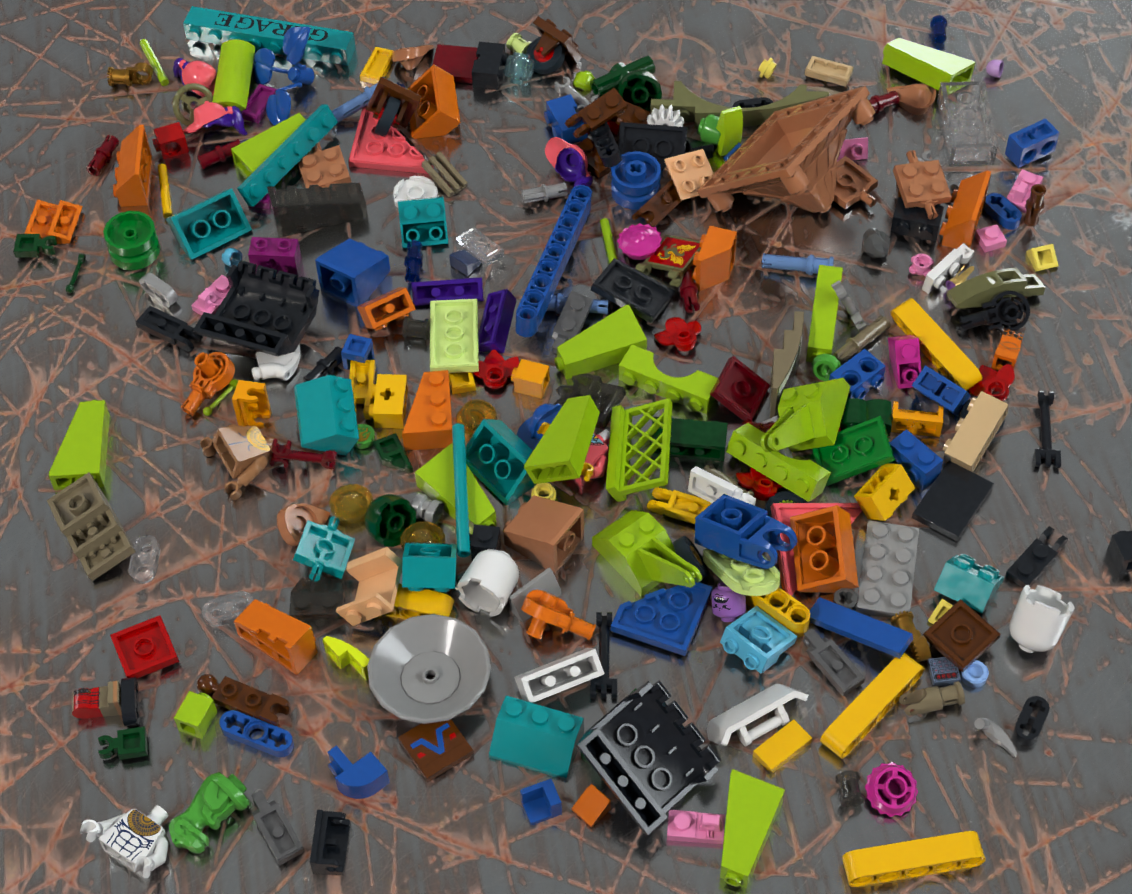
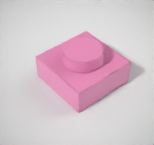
M997 224L975 231V238L984 253L1006 247L1007 240Z

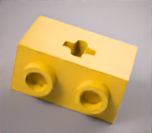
M377 374L376 384H372L371 391L374 403L369 405V418H373L375 428L404 429L409 391L407 375Z
M887 463L882 465L854 497L867 519L886 521L893 515L896 508L907 500L908 495L915 487L902 464Z

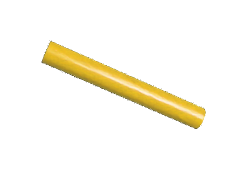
M159 164L158 176L163 217L166 219L172 216L167 166Z

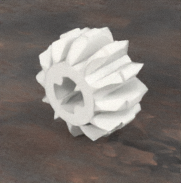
M662 104L659 110L654 108L652 113L648 115L647 123L651 125L684 127V118L680 116L679 110L672 111V105L665 109Z

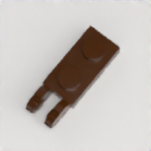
M613 88L578 111V113L572 115V117L566 120L565 125L570 128L580 121L584 122L573 133L575 138L578 139L589 131H594L627 109L628 104L618 91Z

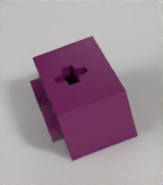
M251 238L248 257L250 263L257 265L256 269L261 265L276 269L277 273L284 271L298 275L301 262L298 239Z

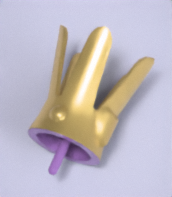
M964 264L955 277L946 281L947 289L950 290L963 283L974 271V266H970L959 275L965 267Z

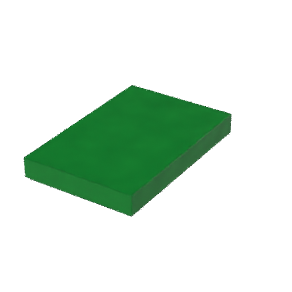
M881 416L839 431L835 445L812 449L816 464L831 472L826 486L895 461L886 427Z

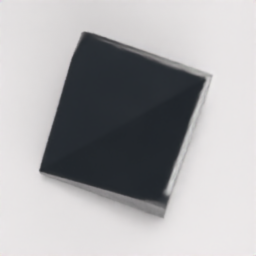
M687 137L686 153L703 149L707 159L714 157V145L712 143H705Z

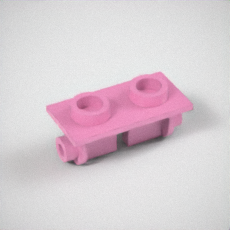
M868 137L844 140L837 161L845 156L852 161L868 159Z

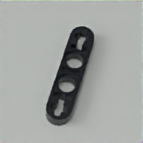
M604 123L592 132L589 131L605 167H613L622 161V155L608 123Z

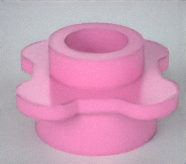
M917 254L911 257L912 266L909 267V272L926 277L931 271V266L934 265V260L926 254Z

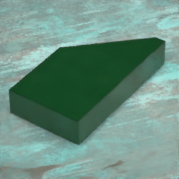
M396 433L373 441V446L382 465L407 473L413 472V467Z

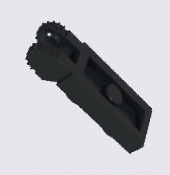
M149 306L135 322L137 328L173 345L177 344L180 349L186 352H191L194 349V344L183 337L185 334L191 340L200 342L203 338L202 335L195 334L193 332L194 328L189 326L188 323L152 306Z
M1049 526L1039 539L1036 538L1006 571L1005 576L1022 588L1025 585L1031 587L1057 558L1058 553L1065 546L1068 538L1062 535L1052 548L1045 543L1053 536L1055 530Z

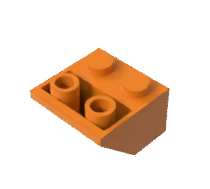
M709 226L707 234H702L699 245L701 248L700 252L696 251L693 259V265H696L692 276L699 292L729 280L735 263L736 231Z

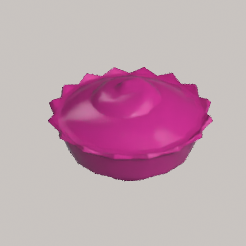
M639 223L637 225H630L629 228H624L623 232L619 234V239L617 240L618 248L632 259H647L653 256L661 246V232H658L656 227H651L649 224L643 225Z
M893 762L889 764L881 763L879 767L873 768L872 773L867 776V784L865 785L867 791L866 798L871 801V807L877 809L880 814H887L889 817L894 815L902 816L904 812L910 811L912 805L916 803V796L918 794L917 781L913 778L912 773L906 770L903 765H897Z

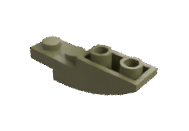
M1015 267L991 271L971 278L948 290L946 295L956 309L981 307V303L989 302L995 294L1001 291L1011 290L1025 297L1043 295L1046 287L1036 274L1023 275ZM1004 295L1003 298H1005V297H1017V296H1015V295Z

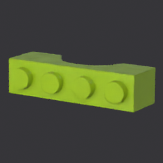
M635 345L630 346L619 364L620 381L627 385L641 388L650 394H656L666 399L670 398L673 403H679L693 411L708 414L716 400L710 395V392L718 379L717 377L699 370L685 377L665 375L655 366L653 352Z
M749 423L733 431L725 452L808 502L823 493L831 474L830 471L811 460L793 459L778 451L765 452L761 446V437L765 433Z

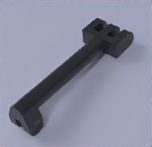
M1038 391L1042 449H1035L1034 467H1040L1041 459H1044V467L1050 468L1051 460H1054V467L1061 468V450H1052L1050 406L1054 401V392L1049 391L1048 395H1044V391Z
M596 612V625L599 627V660L604 675L590 680V698H596V689H601V698L606 699L607 689H611L612 699H617V679H609V640L612 612H607V616H602V612Z

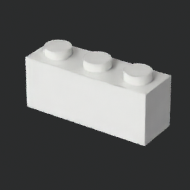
M586 648L517 675L514 678L522 700L534 703L604 675V671L596 649Z

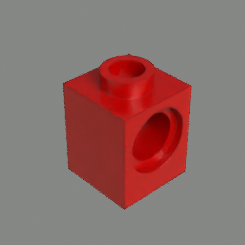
M180 122L153 129L156 138L152 139L155 151L161 152L163 160L189 152Z

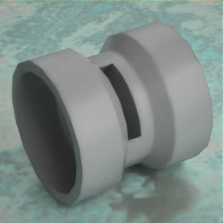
M418 493L411 503V506L416 510V519L423 518L426 523L431 525L438 523L444 509L442 501L437 499L430 500L427 495Z

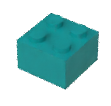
M405 543L402 560V587H408L410 591L434 588L438 592H447L450 589H455L457 544Z

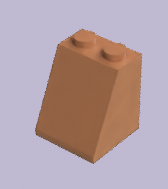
M533 495L528 502H524L520 506L518 514L514 519L509 520L503 528L504 544L545 569L551 568L555 574L584 539V510L580 507Z

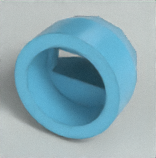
M227 248L222 253V261L229 267H232V265L238 266L239 261L242 260L241 251L235 248Z

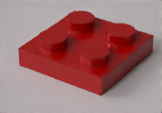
M161 615L110 635L127 678L136 677L137 679L179 662Z

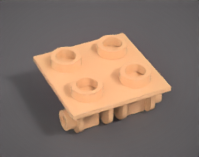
M703 149L664 159L666 167L663 169L662 174L664 178L673 180L681 201L700 196L697 190L714 174Z

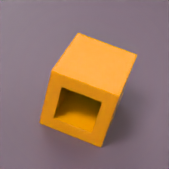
M521 359L518 368L514 367L511 375V381L514 382V392L542 399L550 381L549 365Z

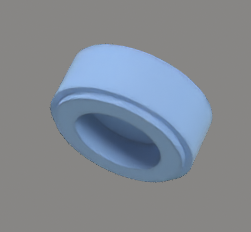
M976 660L964 672L961 671L960 678L966 686L979 688L986 683L989 671L983 662Z

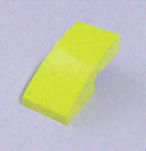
M329 636L322 639L325 652L341 670L348 664H351L366 681L369 679L367 670L369 658L365 654L342 640Z

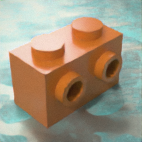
M398 287L357 306L365 327L375 329V331L387 327V323L394 319L399 321L407 318L409 312L416 310L405 287Z

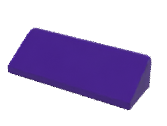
M482 277L411 282L414 306L430 305V301L477 299L478 302L484 301Z
M508 289L488 294L478 333L479 351L490 353L495 349L499 354L504 353L516 304V298Z

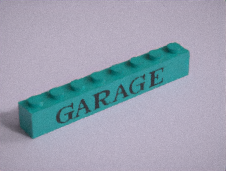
M192 6L183 22L186 39L219 45L228 40H244L253 44L255 51L267 48L274 54L285 56L287 55L283 52V39L287 30L292 27L307 26L310 27V33L302 58L346 66L349 65L356 49L354 32Z

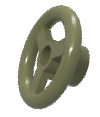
M186 84L176 92L173 98V112L179 122L185 126H189L194 122V109L190 107L191 102H195L196 108L204 104L205 101H213V95L210 90L201 84ZM190 90H198L205 96L197 99L193 96H186L184 93ZM180 100L182 101V109L184 110V112L190 114L189 120L186 119L180 112Z

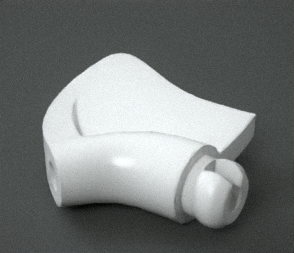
M298 345L295 352L278 357L263 352H256L259 367L251 369L254 380L279 378L287 381L290 379L300 361V345Z

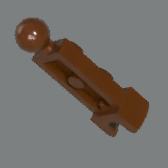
M671 179L632 215V219L637 220L642 217L646 220L647 224L655 227L681 202L673 180Z
M204 674L197 681L198 691L207 695L213 694L212 699L215 704L229 710L244 713L279 728L278 717L275 714L282 713L288 715L291 712V706L287 699L273 693L271 695L226 676L220 684L212 674Z

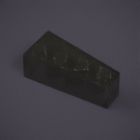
M360 183L330 184L326 188H322L319 185H310L309 188L297 189L296 186H286L284 190H276V187H267L279 238L368 218L366 201Z

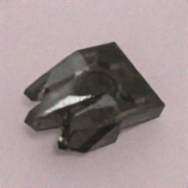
M586 373L572 376L573 386L561 385L556 389L558 395L564 399L557 400L554 405L560 404L563 406L568 398L590 395L600 412L596 428L600 429L606 428L611 420L612 407L619 406L626 395L624 387L603 383L600 376Z
M322 572L319 581H314L316 574L313 580L302 577L291 590L290 616L298 620L343 619L336 612V608L344 605V602H346V584L343 576L342 579L335 576L327 577V574Z

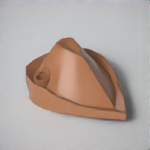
M423 45L396 49L392 51L393 62L399 61L406 70H412L419 65L424 55L433 49L434 46Z
M926 84L886 88L888 93L893 90L896 91L899 96L898 104L904 110L914 115H923L928 112L936 98V89Z
M303 503L291 504L278 512V530L288 545L298 546L307 520L324 525L330 512Z

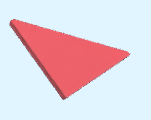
M366 107L362 108L348 160L349 167L428 174L422 167V162L425 160L423 155L414 146H411L405 137L392 126L385 137L376 134L375 128L379 120L373 118L374 113L366 110Z
M773 503L770 506L772 518L790 528V517L835 505L850 513L851 524L862 512L858 503ZM780 533L781 539L790 544L789 537L784 533ZM793 549L791 551L777 550L782 590L792 596L797 590Z

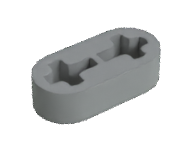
M148 272L139 280L144 291L165 307L169 308L179 300L174 289L153 273Z

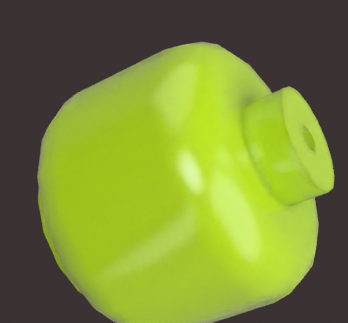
M580 71L576 74L572 85L575 88L590 91L592 90L590 81L594 80L595 77L589 71Z

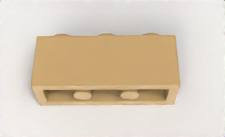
M983 391L980 392L977 398H972L967 408V411H969L965 419L960 418L955 427V436L953 439L948 438L942 450L946 463L951 461L971 472H974L1008 414L1007 403Z

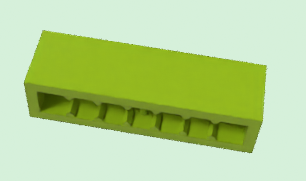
M238 39L222 43L212 102L218 103L223 107L236 106L240 111L247 108L255 46L253 44Z

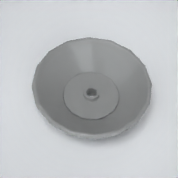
M437 614L410 617L389 628L374 645L367 665L369 687L380 705L400 719L422 724L448 721L469 710L485 692L491 672L488 648L476 630L457 618ZM430 675L435 676L433 679H427V678H426L427 676H430Z

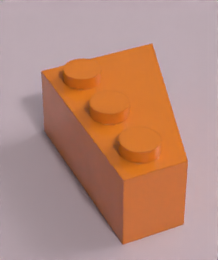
M448 370L423 373L402 432L405 451L446 448L453 443Z
M254 599L234 620L239 636L296 675L318 653L312 626L271 607L267 603Z

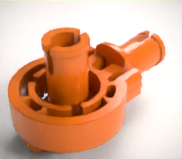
M202 352L195 357L194 363L196 367L193 371V381L189 385L192 391L180 407L188 415L194 416L205 399L213 398L217 391L225 388L232 380L235 373V365L226 354L222 352L210 354Z
M536 589L529 592L521 607L522 611L533 616L526 633L537 639H542L543 632L548 623L562 628L561 634L570 631L587 640L591 639L596 627L595 624L575 617L574 610L568 608L564 600L542 590Z

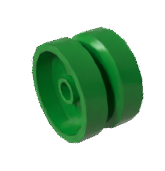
M140 211L121 212L113 216L106 223L103 231L110 258L117 267L124 270H139L151 265L158 258L161 250L154 222L147 214Z

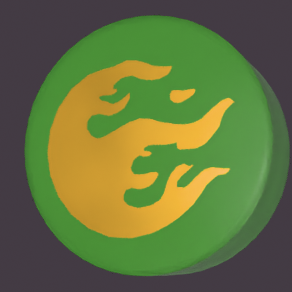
M359 424L357 425L359 440L354 447L359 449L369 448L373 445V441H375L374 429L370 425Z

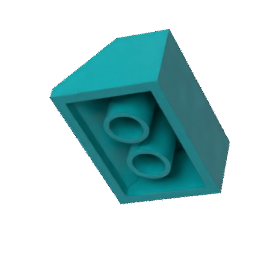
M232 188L226 189L166 218L176 241L190 260L252 230Z
M326 375L296 384L294 393L301 447L324 452L331 450L337 452V454L347 456L359 440L351 379Z
M483 419L465 447L466 464L471 472L505 505H509L536 485L524 468L525 462L533 450L501 420Z
M505 696L496 719L489 758L567 780L578 752L576 745L584 735V718Z

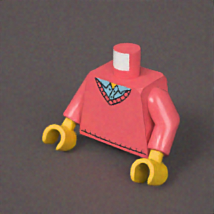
M542 423L537 433L544 435L550 423ZM607 429L597 435L593 433L580 478L575 479L581 486L589 482L590 479L602 478L605 474L609 453L607 445H609L610 432Z

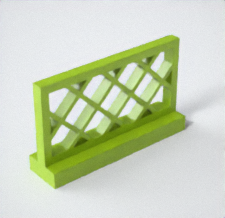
M670 398L626 410L621 405L612 407L606 490L617 502L625 501L627 494L668 485L673 403ZM664 409V412L658 419L652 417L658 410ZM644 415L635 425L632 424L633 416ZM649 420L654 422L646 432L641 430ZM659 427L663 428L662 434L656 440L651 437ZM637 433L641 434L642 437L634 445H631V439ZM648 440L651 441L652 445L644 453L639 450ZM658 448H661V454L655 459V461L652 460L650 456ZM636 453L639 454L641 457L630 466L629 460ZM646 461L650 462L651 465L641 474L638 471L639 468ZM657 468L660 469V478L648 479ZM634 474L639 476L634 484L628 485V481Z

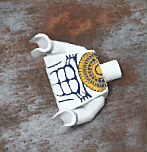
M158 805L147 816L137 809H131L128 813L101 822L85 820L81 825L79 833H88L86 837L88 842H93L96 836H98L105 852L132 869L133 873H137L143 878H149L151 871L166 862L169 843L166 832L161 824L169 815Z

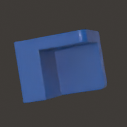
M349 334L341 351L344 369L349 370L351 360L365 363L367 359L373 360L374 349L372 339Z
M552 778L520 790L521 803L531 825L562 815V802Z

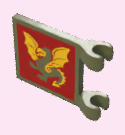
M665 235L660 243L661 246L654 255L647 258L643 263L637 264L635 269L647 276L650 275L652 268L669 271L668 278L672 279L670 286L679 287L684 274L693 264L695 252H700V241Z

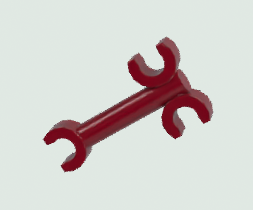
M273 439L271 450L273 453L270 459V465L273 467L275 462L284 463V468H288L289 460L320 463L326 469H335L337 455L335 451L329 450L322 454L291 450L292 442L290 440H287L286 445H280L277 443V439Z

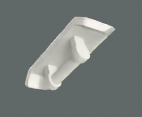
M774 684L711 719L706 729L708 740L721 746H727L731 733L737 731L741 743L746 747L762 735L790 722L783 704L794 698L807 701L809 695L782 684ZM772 710L775 711L774 717L747 731L745 725Z

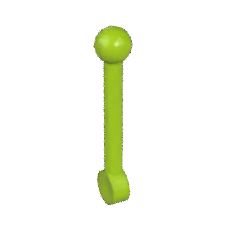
M231 380L230 386L209 407L203 409L205 416H210L213 409L232 390L236 389L238 380Z

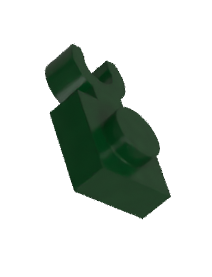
M17 234L13 252L15 258L39 257V252H44L46 255H54V246L50 245H57V241L54 236H47L41 239L40 234Z
M145 726L117 730V738H112L108 735L98 737L100 746L109 745L107 749L98 750L99 756L102 759L111 758L115 753H118L120 760L148 756Z

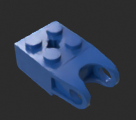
M723 494L695 517L696 544L731 559L760 568L769 569L777 563L778 553L776 550L791 551L797 545V536L793 529L768 516L767 510ZM780 533H784L789 537L790 544L781 539ZM764 552L768 553L771 561L765 560L762 554Z

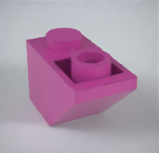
M913 335L888 337L889 359L897 388H911L921 372L919 338Z

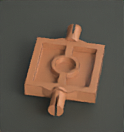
M320 142L316 144L317 148L315 146L312 148L313 153L304 156L298 162L308 196L319 192H327L328 200L333 202L332 195L335 201L338 199L335 189L351 183V178L340 146L322 150Z
M910 150L906 153L909 164L895 165L893 169L905 208H925L928 219H935L938 216L935 205L948 203L952 198L939 160L918 161L916 151L912 150L911 152Z
M847 156L837 161L834 201L844 209L860 200L864 201L869 207L874 206L877 199L868 193L877 188L878 180Z

